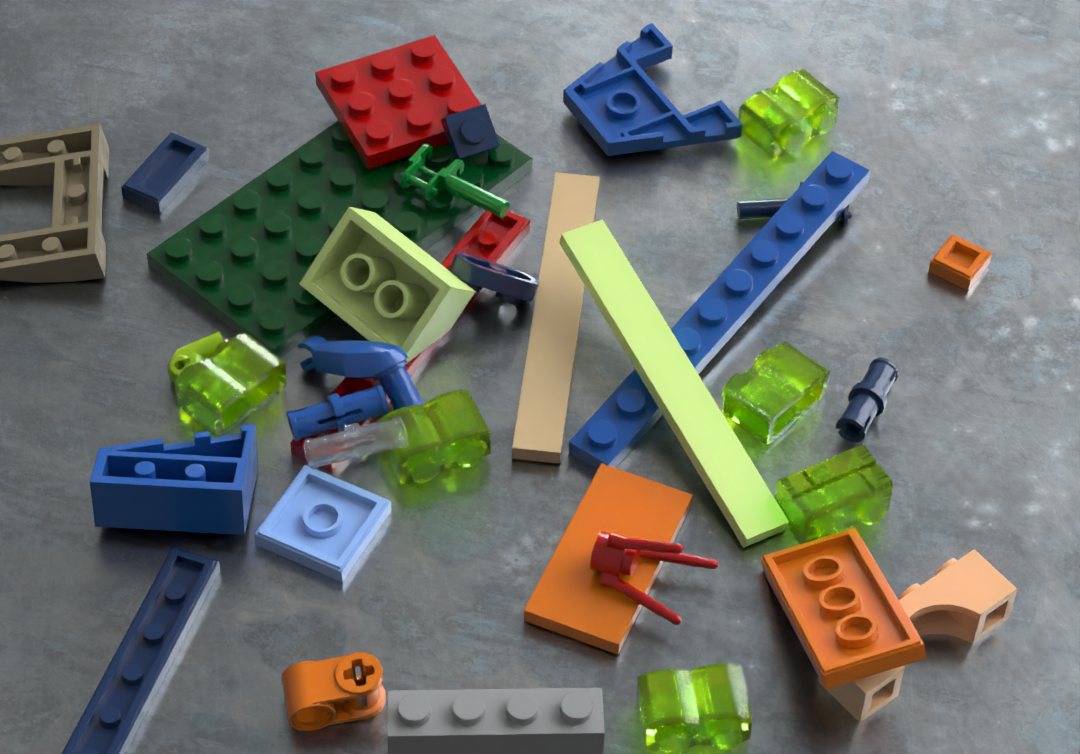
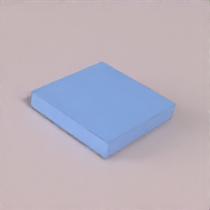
M304 465L254 534L255 545L343 583L391 513V501Z

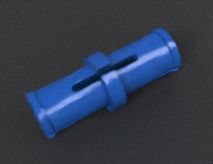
M379 384L373 388L339 397L338 393L328 395V401L286 412L292 436L295 442L300 439L336 429L338 433L347 431L350 424L381 415H388L389 408L383 388Z

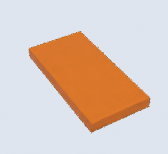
M601 463L524 609V621L618 655L642 605L616 589L599 584L602 573L590 569L591 555L596 539L600 532L604 531L629 538L673 543L692 506L693 494ZM639 557L633 576L623 575L621 579L648 595L664 561Z
M856 528L760 557L763 572L825 690L926 659L925 645Z

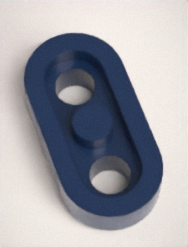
M460 252L455 254L449 269L451 273L476 291L475 293H480L483 287L496 291L495 296L499 299L521 306L523 300L533 301L540 284L537 279L524 272Z

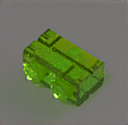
M860 445L777 480L775 500L787 517L792 534L802 544L845 531V529L861 522L865 525L878 522L889 511L894 486L880 465L877 466L876 459L866 446Z

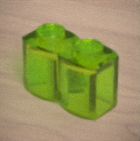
M805 69L795 70L780 79L772 88L757 92L739 107L738 119L743 124L742 133L772 158L781 157L786 153H794L802 146L805 138H811L820 133L824 134L835 125L838 119L840 97Z
M239 334L221 342L216 347L211 358L188 365L181 371L174 383L176 404L215 437L223 435L240 424L252 410L263 407L282 392L287 385L286 363L249 334Z
M787 341L779 343L772 349L766 348L758 355L753 367L742 374H734L727 381L722 391V396L724 397L722 414L768 445L782 436L797 418L808 413L825 396L830 370Z
M456 390L439 395L424 405L399 408L377 420L379 442L400 484L425 483L435 478L445 469L472 467L491 454L490 430L468 390Z
M721 663L702 666L691 671L664 669L637 676V702L645 749L647 751L661 752L662 754H680L696 745L713 746L717 749H731L738 746L741 742L751 739L753 718L742 665Z

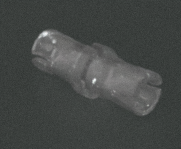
M400 416L361 427L358 423L346 425L344 431L306 439L304 441V453L307 463L312 470L350 459L354 463L365 461L367 455L406 447L408 445L407 431Z

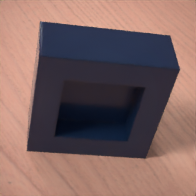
M486 104L445 116L440 120L454 160H464L495 150L500 146Z

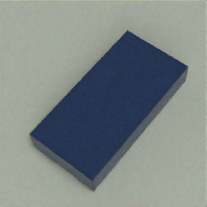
M171 132L121 187L123 198L161 214L209 160L208 147Z

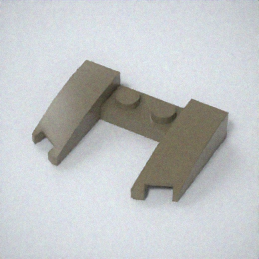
M100 123L0 139V185H54L52 227L0 235V280L49 283L105 278L106 242L101 230L103 180H108L109 146Z

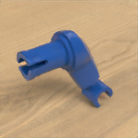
M318 336L311 337L298 344V348H306L312 354V357L300 362L303 370L308 371L316 367V370L319 372L344 377L379 380L391 401L397 417L403 416L425 404L404 366L408 364L406 359L409 357L399 346L377 341H326Z

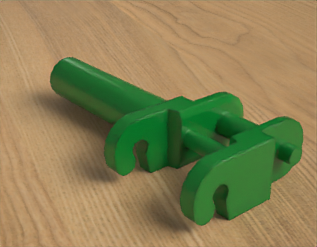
M428 144L422 145L408 160L409 167L400 175V186L407 189L412 185L424 191V199L428 201L435 195L437 196L439 191L443 193L449 192L500 218L505 217L510 208L509 201L457 177L456 173L462 174L465 165L459 159H455L447 168H442L438 173L426 168L425 158L430 159L433 154V147ZM423 173L432 179L426 182L419 177Z

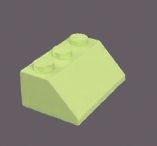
M348 207L299 283L367 340L399 346L409 357L406 359L407 363L451 330L476 292L378 214L353 207Z

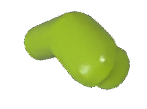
M220 331L176 350L167 366L168 377L172 382L179 385H187L194 382L207 362L229 353Z

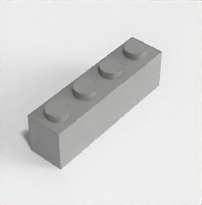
M602 688L388 691V754H603L605 728Z

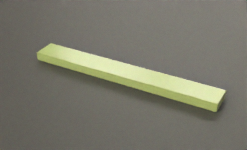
M603 219L562 233L559 244L743 548L785 531L789 524L787 517Z

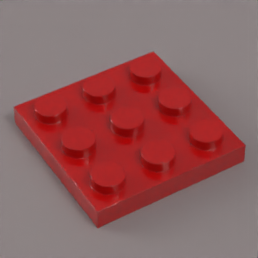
M435 35L315 72L318 89L368 169L413 155L424 144H428L433 148L447 144L448 140L440 120L445 116L481 105Z

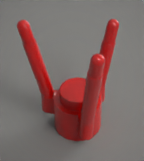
M602 531L598 535L592 551L590 569L602 573L599 581L600 585L618 590L658 616L663 617L674 625H679L682 621L679 615L621 578L623 575L633 576L639 557L707 569H716L718 562L714 559L682 553L684 547L681 544L629 538Z

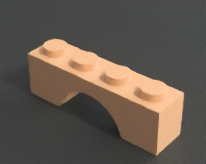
M974 549L959 560L952 558L945 562L938 569L934 577L922 585L918 583L911 585L901 594L898 600L919 636L945 634L958 637L973 644L1010 618L1017 588ZM905 666L827 689V691L856 720L862 722L898 697ZM818 677V682L823 686L821 680Z

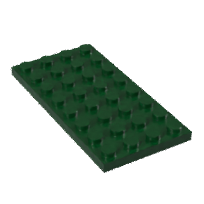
M337 121L147 253V260L150 268L274 363L337 316V314L299 283L348 207L375 212L423 251L481 208L449 192L443 193L439 191L437 196L435 195L428 201L424 199V191L412 185L407 189L400 186V175L409 167L408 160L413 155L368 169L341 124ZM496 134L500 146L495 150L461 160L465 164L462 174H456L457 177L499 196L532 171L533 158ZM449 143L433 148L432 157L430 159L425 158L426 168L438 173L442 168H447L454 161ZM423 173L419 177L426 182L432 179Z

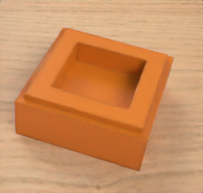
M952 234L931 259L928 272L969 291L989 266L992 253Z

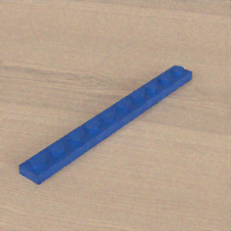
M831 151L671 328L672 333L698 374L867 185L870 175L869 169ZM636 369L632 371L569 441V454L598 470L601 463L616 468L663 415Z

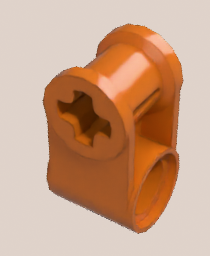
M355 652L346 656L319 661H302L289 666L282 673L281 680L288 721L292 728L299 731H315L330 725L356 720H368L377 716L386 704V692L381 684L383 681L382 666L377 658L365 652ZM356 666L360 667L361 676H356ZM366 696V706L361 705L360 697Z

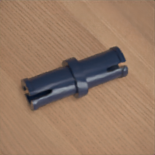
M881 357L872 360L863 380L855 384L848 396L849 404L836 424V429H840L838 431L839 435L850 442L862 441L874 417L883 413L888 402L886 395L899 376V371H894L897 366L891 360Z

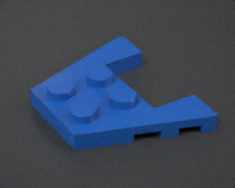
M653 23L641 29L640 37L634 42L626 41L619 46L616 56L607 63L599 62L565 88L563 103L608 156L732 140L741 137L743 124L722 100L682 115L643 71V69L672 58L673 45Z

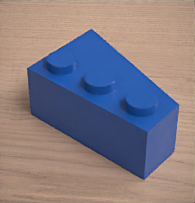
M256 424L240 426V434L211 438L209 431L194 433V441L164 445L161 438L99 448L90 479L95 527L245 535L258 472Z

